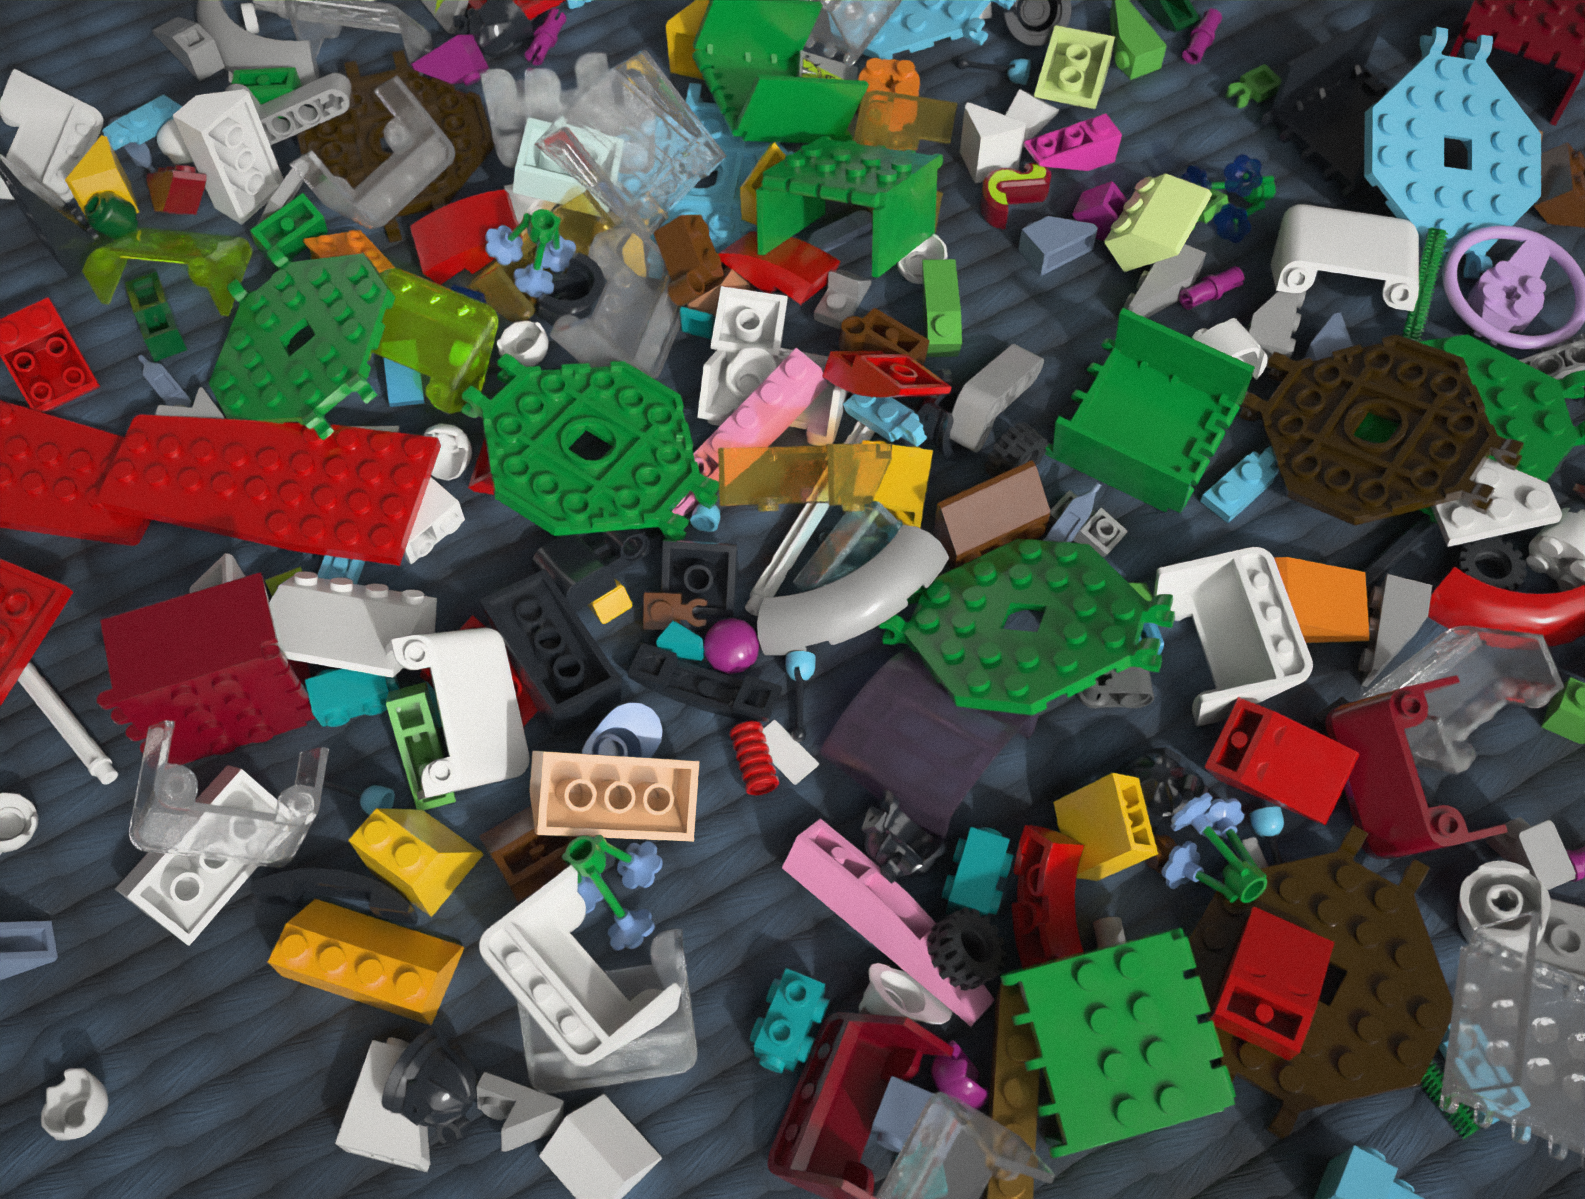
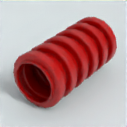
M756 721L742 722L731 729L729 734L731 740L734 741L732 743L733 749L737 751L736 759L740 762L739 769L743 773L742 780L746 783V793L758 796L773 791L779 785V779L775 776V766L771 765L773 759L768 754L770 750L769 746L765 743L766 736L762 733L763 726L760 722Z

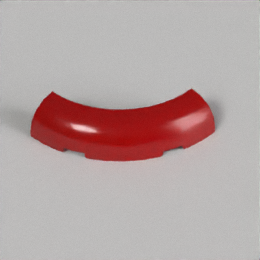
M1454 567L1432 593L1428 617L1454 632L1464 634L1466 631L1488 638L1489 643L1496 645L1538 648L1566 644L1585 635V585L1558 593H1520L1486 584Z
M1032 825L1024 826L1014 864V874L1019 876L1017 902L1012 903V917L1022 968L1083 952L1076 924L1075 887L1079 862L1085 845L1059 832Z

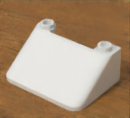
M13 69L0 100V115L7 125L19 127L6 159L58 197L63 203H67L73 199L74 195L65 179L97 141L103 126V117L94 107ZM0 177V199L14 200Z
M780 348L779 357L776 359L778 366L793 350ZM717 350L704 364L698 418L708 419V423L721 426L744 402L734 397L726 384L728 364L735 359L738 353ZM802 352L824 372L828 357ZM827 379L828 386L790 425L791 427L806 429L807 442L816 446L833 444L844 410L843 403L846 402L849 393L832 384Z
M1250 547L1157 569L1154 596L1158 594H1173V604L1170 611H1175L1174 621L1192 616L1216 689L1200 693L1193 702L1192 713L1197 727L1228 718L1238 697L1257 704L1308 679L1313 668L1312 658L1276 562L1270 552L1260 547Z
M477 628L391 639L385 647L386 654H394L396 661L402 667L409 670L430 667L449 757L434 760L424 768L421 775L423 790L416 792L418 800L508 780L522 775L529 765V752L502 636L491 628Z
M571 865L488 928L480 939L479 947L480 954L486 964L564 1057L574 1065L588 1066L666 1020L678 1009L681 988L675 982L665 991L647 989L629 1002L570 934L583 922L586 915L584 899L577 892L578 871Z

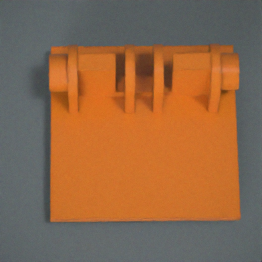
M361 230L321 235L319 237L307 238L303 241L310 249L311 259L364 253L372 261L379 273L395 269L391 262Z

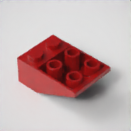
M49 297L0 319V356L32 410L42 413L49 412L100 387L72 334Z
M1238 697L1205 768L1221 782L1326 826L1360 754L1273 710Z
M1253 906L1208 1020H1213L1214 1026L1284 1059L1291 1060L1301 1051L1316 1010L1335 942Z

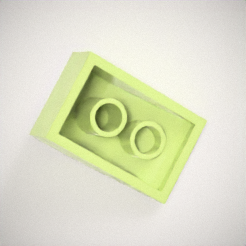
M1055 25L1034 97L1096 109L1110 64L1115 37Z

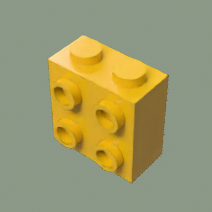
M863 440L851 496L850 518L880 523L902 520V525L921 528L933 450L922 449L916 446L893 445L884 441L873 442Z
M1111 773L1054 802L1060 833L1085 845L1076 878L1098 881L1158 854L1139 778Z

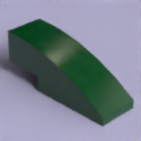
M1138 0L1153 18L1174 33L1195 25L1201 20L1190 0Z
M157 271L125 282L133 313L140 325L144 342L154 361L156 362L186 351L187 347Z

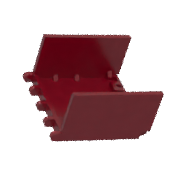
M1474 0L1450 56H1457L1464 38L1477 42L1478 36L1487 35L1493 36V48L1515 55L1521 50L1525 52L1524 58L1548 65L1550 60L1555 61L1554 68L1570 72L1550 124L1556 126L1585 71V0Z
M261 572L100 620L112 689L101 692L97 696V703L103 709L116 707L111 712V719L116 724L133 723L126 728V736L131 741L147 739L141 743L140 751L146 757L155 756L152 764L159 771L214 754H228L235 750L236 747L252 742H266L273 738L274 735L306 726L307 721L315 719L305 683L306 679L312 678L308 662L286 659L279 646L275 645V643H278V638Z

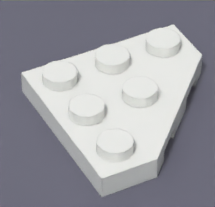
M1490 458L1486 460L1473 480L1477 483H1484L1495 487L1494 493L1490 497L1493 499V504L1486 515L1472 509L1463 499L1431 506L1447 547L1560 522L1563 515L1548 483L1516 469L1515 471L1508 469Z

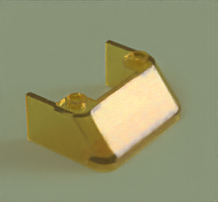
M879 90L870 91L863 96L854 141L857 144L874 147L878 144L885 145L887 149L906 151L907 149L916 151L920 139L950 144L957 103ZM938 191L936 192L935 232L943 192ZM867 207L873 213L875 208Z
M588 189L552 211L555 216L561 218L559 235L564 240H571L575 243V253L580 252L593 260L603 252L600 246L604 242L621 233ZM528 233L523 236V245L521 247L523 256L518 262L511 261L505 266L495 260L466 286L474 297L511 322L516 320L520 322L526 321L536 312L533 307L537 303L536 298L529 296L527 292H521L516 287V280L513 277L516 269H525L528 265L534 263L537 244L530 239ZM543 268V271L554 274L550 268ZM565 268L564 272L561 274H566L568 268Z
M892 444L718 448L720 506L757 505L758 511H779V504L829 503V505H842L843 511H865V504L873 502L891 463Z

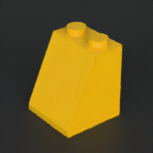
M695 0L667 22L666 33L671 73L704 80L692 58L693 52L698 50L694 49L692 44L710 0Z
M376 808L348 840L374 876L430 917L436 913L483 856L480 850L423 810Z

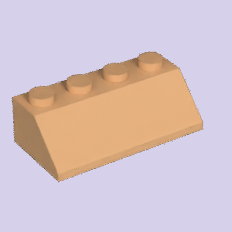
M533 751L530 798L535 834L590 837L602 835L605 838L694 841L699 761Z

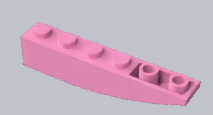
M795 348L693 453L700 473L707 478L721 483V487L740 473L772 444L828 386L826 379L822 377L823 372L821 368ZM690 491L672 512L684 516L699 504L694 493Z
M821 818L797 836L782 868L968 1025L972 1026L993 1004L995 999L984 984L973 990L971 988L961 990L960 985L957 987L950 985L949 977L943 980L938 975L941 969L939 966L934 968L931 962L935 959L934 955H929L927 948L932 945L927 940L928 935L932 933L931 929L936 925L934 920L897 882L891 884L880 874L881 868Z

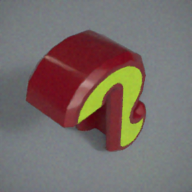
M1027 163L1024 166V172L1012 168H999L989 172L984 178L982 185L980 210L983 218L995 228L1006 229L1008 204L1043 202L1048 196L1052 176L1051 171L1047 167L1039 166L1037 163Z

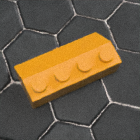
M314 899L286 923L268 963L283 977L431 1026L464 947Z

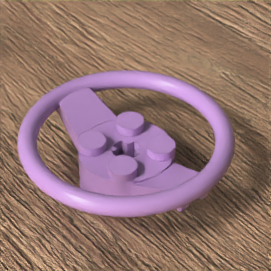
M1505 225L1480 228L1460 238L1452 246L1445 258L1442 273L1443 285L1451 306L1458 316L1475 330V335L1479 337L1484 336L1491 340L1490 343L1494 345L1499 343L1518 349L1553 347L1575 335L1585 322V276L1581 268L1561 246L1537 232ZM1490 239H1509L1523 242L1522 246L1508 262H1498L1495 267L1488 269L1479 278L1469 292L1466 302L1457 281V267L1463 254L1473 245ZM1550 256L1562 267L1572 283L1575 293V307L1571 318L1560 329L1545 335L1525 336L1510 333L1509 331L1517 330L1522 332L1541 311L1545 299L1543 292L1546 290V284L1540 279V276Z

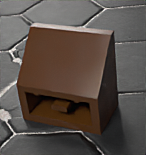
M1566 142L1541 153V197L1534 203V207L1548 224L1585 228V158L1580 151L1575 152L1571 145Z
M531 805L483 833L479 838L517 902L541 889L568 868V865L562 859V855L566 852L571 841L577 838V836L535 834Z

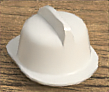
M880 963L870 966L868 970L870 983L864 992L863 1000L859 1004V1012L861 1014L908 1017L914 1022L922 1021L931 1024H943L950 1020L953 1011L908 973Z

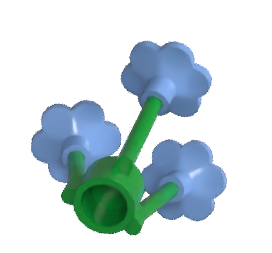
M539 209L534 211L532 215L525 213L522 221L513 231L508 226L501 225L497 229H489L485 234L486 241L488 242L485 246L486 253L491 257H496L499 264L507 266L511 261L518 262L522 258L523 252L521 247L523 241L519 235L527 228L530 239L537 244L535 260L533 264L528 265L525 269H516L513 277L516 280L515 288L518 291L527 292L529 296L534 298L541 297L542 294H551L554 289L552 274L543 271V268H550L554 274L563 273L565 268H568L569 260L576 251L573 241L564 240L559 235L561 218L555 216L549 210Z
M1209 793L1190 800L1181 811L1172 817L1171 828L1177 831L1184 826L1192 824L1199 834L1207 837L1229 862L1222 873L1225 878V884L1204 873V869L1198 866L1200 854L1196 852V844L1187 841L1183 846L1178 845L1170 852L1169 861L1162 870V876L1166 878V885L1171 889H1175L1180 884H1186L1191 879L1194 882L1201 881L1219 891L1231 903L1235 902L1238 898L1244 903L1258 898L1267 886V875L1255 864L1236 834L1237 828L1235 825L1244 819L1241 803L1235 798L1226 801L1216 799L1211 802L1212 796ZM1219 836L1230 840L1241 859L1234 855Z
M597 835L594 839L590 836L575 838L568 845L566 852L562 855V859L568 867L572 865L578 871L577 892L584 899L586 913L593 911L596 907V902L605 898L615 913L614 920L616 923L608 930L612 948L618 951L625 947L629 949L638 947L643 942L644 937L650 935L655 928V924L651 920L652 914L648 909H641L637 912L628 911L626 908L622 909L601 877V873L606 865V855L604 852L620 860L617 865V871L623 876L622 882L625 887L629 889H635L638 886L647 888L654 882L655 873L660 871L663 864L662 858L657 855L656 845L649 841L641 845L632 843L624 852L609 844L602 835Z

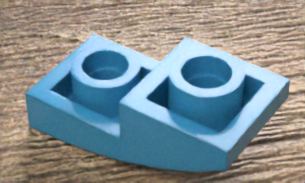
M417 340L382 344L390 407L425 403Z

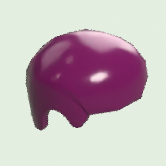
M736 618L719 620L708 630L704 640V654L715 670L726 674L739 673L749 668L757 660L760 642L756 631L746 621Z
M951 1040L948 1045L954 1048L952 1056L937 1055L933 1060L931 1067L933 1083L944 1099L970 1110H975L983 1106L989 1099V1089L987 1087L983 1089L977 1084V1080L980 1077L979 1071L958 1044Z

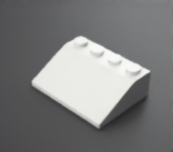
M297 572L279 585L269 602L278 638V643H275V645L279 646L286 659L393 678L404 667L396 661L394 654H386L385 647L391 639L435 633L437 598L424 596V593L418 590L398 592L388 590V586L383 584L364 586L353 584V581L348 578H333L329 580L318 578V575L313 572Z

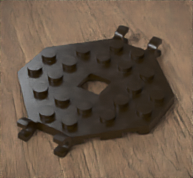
M404 50L392 52L396 66L395 70L363 77L359 73L356 60L344 63L348 80L351 83L349 108L343 114L304 130L297 136L301 155L303 154L312 160V166L306 175L310 189L382 219L390 243L402 240L396 217L430 209L436 211L446 206L495 147L480 95L471 91L466 94L456 90L454 84L435 77L428 79L419 75V71L408 67ZM410 132L413 145L408 149L397 153H388L382 150L380 138Z
M1397 334L1382 338V343L1362 348L1361 344L1336 350L1332 352V356L1312 361L1311 358L1294 361L1274 351L1268 360V366L1273 367L1269 372V378L1282 381V383L1269 401L1262 400L1258 396L1246 392L1242 404L1239 405L1244 407L1240 413V418L1248 421L1262 420L1288 498L1354 526L1459 499L1465 500L1472 509L1486 515L1493 504V499L1490 497L1494 493L1495 487L1474 482L1473 480L1490 455L1494 456L1499 464L1514 471L1522 460V455H1519L1524 443L1497 435L1493 424H1490L1485 413V405L1477 387L1472 384L1468 375V367L1464 358ZM1368 413L1399 424L1390 439L1385 443L1374 444L1353 434Z
M1354 825L1345 834L1336 852L1261 868L1267 875V886L1263 893L1251 902L1244 903L1238 898L1235 902L1231 903L1222 893L1216 891L1188 940L1196 967L1192 968L1193 975L1200 977L1210 1009L1209 1012L1204 1013L1206 1021L1209 1018L1253 906L1335 942L1329 963L1341 969L1344 973V978L1329 1006L1318 1000L1301 1051L1291 1060L1284 1059L1215 1026L1224 1055L1217 1059L1219 1065H1227L1232 1083L1235 1076H1238L1281 1103L1267 1131L1282 1140L1285 1136L1289 1137L1300 1112L1420 1085L1457 1011L1414 896L1430 867L1414 859L1410 866L1405 868L1398 884L1392 883L1353 861L1368 835L1367 832Z

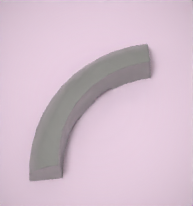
M222 0L198 1L196 6L197 22L214 39L224 63V69L234 73V70L296 67L302 86L319 79V67L309 40L282 41L252 34L235 24L228 17Z
M902 525L896 536L879 554L849 575L804 593L781 597H764L759 608L757 620L758 639L764 655H787L794 651H806V646L824 641H829L831 645H835L880 625L907 607V598L921 586L927 588L934 581L949 559L946 550L941 542L929 532L915 526Z

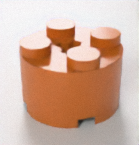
M869 59L858 80L867 81L869 84L857 108L858 115L861 119L863 116L869 121L868 125L874 129L881 131L899 130L910 119L912 122L918 112L920 78L915 70V65L909 60Z

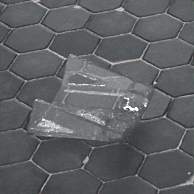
M646 50L633 55L606 73L562 113L534 144L644 239L649 238L669 217L667 214L679 201L727 157Z

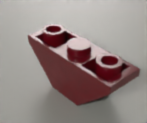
M184 165L166 166V168L158 167L156 173H148L147 183L154 212L196 215L206 185L207 175L196 173V167Z

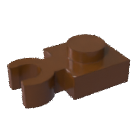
M646 591L644 592L643 629L665 630L672 621L682 625V620H687L693 626H704L707 624V619L696 618L693 614V608L697 605L706 606L708 600L698 597L692 599L689 603H682V592Z

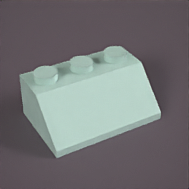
M528 117L515 166L513 193L606 214L610 210L624 141Z

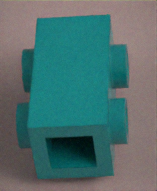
M348 669L323 670L317 673L316 677L305 680L312 713L322 727H337L348 723L351 718L383 713L387 710L385 702L388 692L400 689L396 675L392 678Z
M971 827L967 840L959 838L953 857L954 862L960 863L956 877L948 874L941 898L948 900L946 914L950 915L963 908H968L969 911L973 909L978 910L980 917L983 915L987 916L988 913L997 914L1003 894L1002 891L995 889L999 876L1007 878L1014 856L1006 853L1010 839L1002 837L1000 832L986 827L980 829Z
M787 968L781 980L777 978L773 980L766 998V1002L771 1004L766 1018L758 1017L750 1036V1041L755 1042L754 1053L755 1057L760 1058V1065L771 1071L782 1073L784 1069L794 1072L798 1061L806 1062L814 1038L808 1035L814 1021L821 1024L829 1004V999L824 998L825 983Z

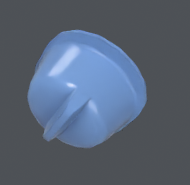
M629 702L619 705L608 713L593 731L582 749V754L651 758L661 743L662 726L660 719L651 708L642 703Z

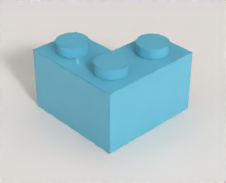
M1354 1145L1329 1161L1314 1199L1424 1198L1416 1195L1414 1188L1410 1184L1395 1178L1398 1169L1386 1163V1158L1383 1154L1367 1146L1357 1147Z

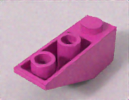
M1103 114L1024 141V146L1039 166L1090 171L1115 162L1122 133L1108 115Z

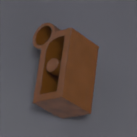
M680 215L653 232L671 278V282L667 286L668 295L676 305L684 306L704 294L707 286L725 276L721 267V259L715 251L709 235L708 225L703 220L702 215Z
M874 307L864 318L850 316L842 321L838 346L842 351H882L885 354H908L924 366L930 340Z

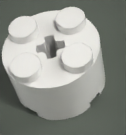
M1229 319L1209 330L1202 328L1192 336V339L1255 366L1252 377L1256 380L1261 376L1266 367V353L1237 319Z
M1570 508L1561 509L1563 515L1560 522L1545 525L1529 544L1530 555L1526 559L1528 566L1533 571L1546 573L1556 580L1562 592L1585 585V510L1583 509L1578 513L1568 512Z
M1508 861L1485 863L1479 866L1478 870L1467 876L1460 890L1457 920L1469 946L1497 957H1515L1532 952L1543 937L1550 913V896L1542 881L1540 880L1539 882L1529 873L1530 870L1522 865ZM1499 907H1504L1505 911L1499 910Z

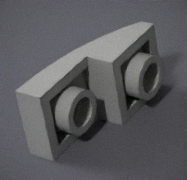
M1071 490L1050 510L1049 522L1053 526L1072 500L1078 497ZM1100 508L1097 513L1092 510L1090 517L1073 540L1077 543L1089 544L1101 556L1105 557L1128 531L1104 509Z

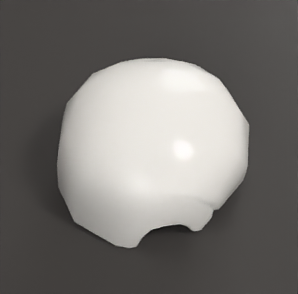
M168 120L159 129L157 134V144L160 150L174 164L193 162L175 120Z
M932 234L930 238L897 263L899 273L911 283L923 284L922 260L947 259L946 244L937 235Z
M514 322L504 330L501 338L497 340L499 354L502 357L505 353H508L525 367H533L541 362L547 354L548 337L546 332L538 322Z
M745 347L741 349L735 359L728 364L726 370L727 388L734 397L745 401L778 367V362L772 353L761 347Z
M441 423L427 428L423 436L436 437L441 444L431 475L447 481L459 478L469 465L472 456V447L467 435L455 425Z
M0 793V852L5 853L17 850L25 845L32 838L38 826L39 818L36 808L31 801L20 794Z
M69 1068L65 1070V1080L57 1086L47 1088V1103L41 1112V1126L57 1140H71L87 1135L97 1127L107 1112V1090L85 1068Z

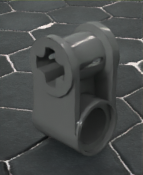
M1129 667L1119 673L1111 670L1095 678V685L1077 693L1078 699L1083 705L1095 709L1105 707L1141 708L1154 701L1150 671L1140 667Z

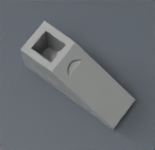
M176 17L152 30L153 34L198 81L225 68L214 39L198 23Z
M1184 244L1177 256L1150 264V267H1152L1150 272L1144 270L1136 289H1139L1136 294L1130 293L1124 308L1148 318L1178 302L1179 295H1181L1180 291L1194 285L1200 274L1206 253Z
M1278 291L1253 314L1246 330L1266 353L1267 368H1273L1268 366V360L1274 351L1290 359L1296 342L1295 339L1291 338V333L1295 334L1301 319V314L1296 313V310L1301 308L1306 291L1301 293Z
M1387 574L1379 587H1373L1368 602V607L1373 608L1372 617L1368 618L1369 641L1367 649L1362 651L1358 670L1364 671L1361 686L1368 687L1420 629L1428 617L1432 585Z

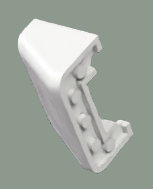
M1305 204L1292 206L1283 216L1271 261L1276 291L1304 292L1312 286L1317 270L1385 280L1382 290L1385 303L1395 309L1413 311L1419 292V235L1417 229L1410 221L1400 218Z

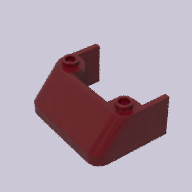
M1458 675L1411 685L1346 703L1333 708L1326 717L1325 725L1328 737L1360 754L1344 786L1355 826L1368 833L1362 848L1368 856L1374 859L1385 860L1508 832L1505 824L1468 831L1464 818L1457 809L1448 805L1428 808L1404 729L1418 726L1426 719L1428 704L1425 694L1460 683Z
M847 1012L831 1014L818 1031L768 1156L769 1171L786 1182L826 1199H877L872 1196L874 1191L873 1171L859 1162L891 1076L907 1082L917 1074L923 1054L951 1057L954 1048L908 1017Z

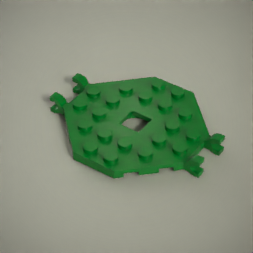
M276 244L267 252L269 258L279 268L270 280L253 292L247 291L237 278L226 286L240 305L209 385L227 419L266 421L280 424L298 421L309 429L313 427L318 436L325 440L334 432L324 417L328 411L352 391H356L366 404L377 396L376 391L367 380L371 369L367 362L371 350L378 349L385 329V325L382 323L385 310L392 308L396 297L372 261L364 253L294 262L290 257L287 258ZM310 326L315 336L290 356L287 346L291 338L304 327Z
M1467 334L1420 341V343L1464 358L1468 367V375L1472 384L1477 387L1485 405V413L1490 424H1493L1497 435L1524 443L1519 455H1522V460L1516 470L1546 482L1555 471L1557 465L1568 455L1574 446L1585 445V421L1578 426H1573L1564 398H1584L1585 370L1572 372L1563 379L1557 380ZM1368 413L1353 435L1374 444L1385 443L1390 439L1399 424ZM1490 455V456L1488 457V458H1490V459L1496 461V459L1494 458V456H1491V455ZM1431 507L1419 509L1431 516V521L1438 524Z
M505 353L497 363L503 369L497 374V379L507 385L492 400L485 397L473 386H470L462 393V399L467 402L462 407V413L471 418H477L478 416L482 418L495 499L554 536L659 527L667 539L684 540L686 532L683 530L688 525L689 520L673 513L672 510L690 491L694 493L698 502L708 509H711L718 501V496L715 493L720 489L721 483L702 475L699 471L698 463L695 462L692 450L693 443L688 422H685L681 395L625 361L610 362L608 367L590 368L589 363L561 365L559 370L541 371L540 366L525 367L513 356ZM586 430L613 446L600 460L596 461L585 460L569 450V447Z
M1016 539L935 578L927 588L921 586L907 598L908 604L918 602L910 622H905L900 616L894 615L881 623L879 628L886 629L882 638L883 644L905 643L909 645L913 652L919 654L923 659L924 666L938 683H942L948 691L950 699L957 707L1035 715L1047 709V702L1063 694L1069 698L1095 685V678L1111 670L1119 673L1129 667H1140L1147 671L1159 672L1162 664V655H1157L1160 647V638H1144L1139 641L1144 623H1154L1158 626L1172 628L1175 620V611H1170L1173 604V594H1158L1151 601H1146L1089 544ZM1022 610H1036L1044 613L1038 632L1004 629L1008 616Z

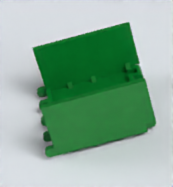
M804 0L709 1L692 44L694 49H698L693 52L692 58L733 136H741L743 141L812 143L822 136L842 142L853 139L847 128L869 86L868 82L796 77L797 58L800 51L803 50L823 7L821 2Z
M822 136L809 145L802 146L799 151L787 155L784 160L763 172L762 186L756 189L758 255H766L825 214V199L843 203L851 201L855 205L875 208L873 209L872 277H880L930 238L932 234H935L937 169L942 166L943 155L937 153L933 155L919 154L911 149L906 151L887 149L885 145L879 144L875 147L861 145L853 140L842 142L831 140L827 136Z
M1122 308L1119 314L1115 341L1105 338L1101 344L1104 350L1110 352L1108 359L1103 366L1093 362L1088 366V373L1095 376L1096 379L1087 394L1080 390H1074L1071 399L1081 405L1071 421L1061 416L1058 417L1055 422L1053 445L1048 443V446L1045 448V455L1165 513L1170 508L1181 514L1194 491L1191 485L1196 486L1210 463L1207 457L1214 456L1226 434L1224 429L1230 427L1239 411V405L1242 404L1255 366Z
M1182 928L1155 932L1000 974L1003 986L1019 983L1027 1012L1012 1016L1014 1026L1030 1022L1039 1057L1026 1060L1024 1064L1026 1071L1043 1068L1052 1100L1050 1103L1037 1106L1038 1114L1041 1117L1055 1113L1060 1132L1045 1136L1047 1145L1051 1146L1048 1148L1051 1158L1065 1156L1224 1111L1225 1107L1235 1105L1234 1097H1236L1227 1065L1215 1067L1210 1065L1209 1060L1224 1056L1213 1020L1197 1022L1196 1015L1210 1011L1200 977L1194 976L1184 979L1182 971L1195 968L1196 964L1188 937H1184Z

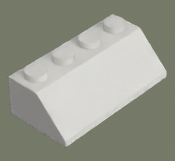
M242 89L196 95L172 116L199 174L207 175L205 188L215 209L243 224L269 201L284 179L248 91Z
M227 765L115 890L184 943L190 945L299 819L242 769Z

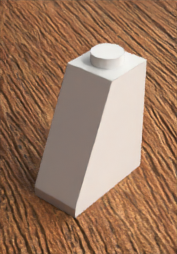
M388 1038L386 1043L372 1040L335 1144L346 1152L428 1172L430 1155L427 1126H420V1124L416 1126L402 1116V1114L391 1113L381 1105L387 1079L397 1060L410 1043L395 1038Z

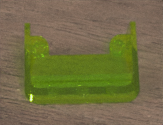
M141 228L93 251L88 256L82 272L101 304L109 305L128 258L188 264V275L191 281L199 287H207L220 315L229 316L235 298L226 286L236 278L242 282L252 255V248L249 242L241 237Z
M390 268L385 270L381 276L396 298L392 308L385 310L382 319L385 329L378 349L371 350L368 361H370L373 352L431 377L426 387V395L432 405L449 414L462 411V407L467 403L462 399V393L470 386H473L480 392L482 391L498 328L497 313L491 306L402 269Z

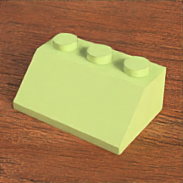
M1168 174L1142 179L1135 186V192L1130 200L1124 204L1123 212L1118 220L1112 224V230L1104 241L1122 270L1127 272L1177 256L1212 196L1210 190Z

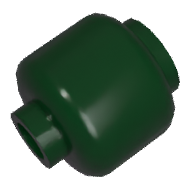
M113 192L96 193L86 204L85 215L87 216L89 226L110 239L119 240L126 235L129 236L134 233L138 226L135 206Z

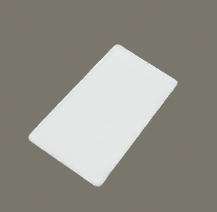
M773 720L763 729L762 733L766 736L765 743L769 746L770 752L768 754L772 756L773 764L794 785L819 766V763L798 742L794 741L792 736L776 720Z

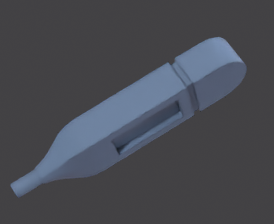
M122 116L112 118L109 121L108 126L115 120L121 118ZM130 142L122 146L136 166L148 168L151 173L156 172L152 166L153 156L145 143L138 145L135 142Z
M865 210L856 211L850 214L849 217L846 216L813 232L807 243L828 252L870 231L872 228V215Z
M143 355L138 357L143 364V376L165 405H184L192 408L193 403L188 395L161 364L147 361Z
M1096 482L1090 491L1072 500L1043 541L1072 542L1090 517L1095 495L1101 484Z

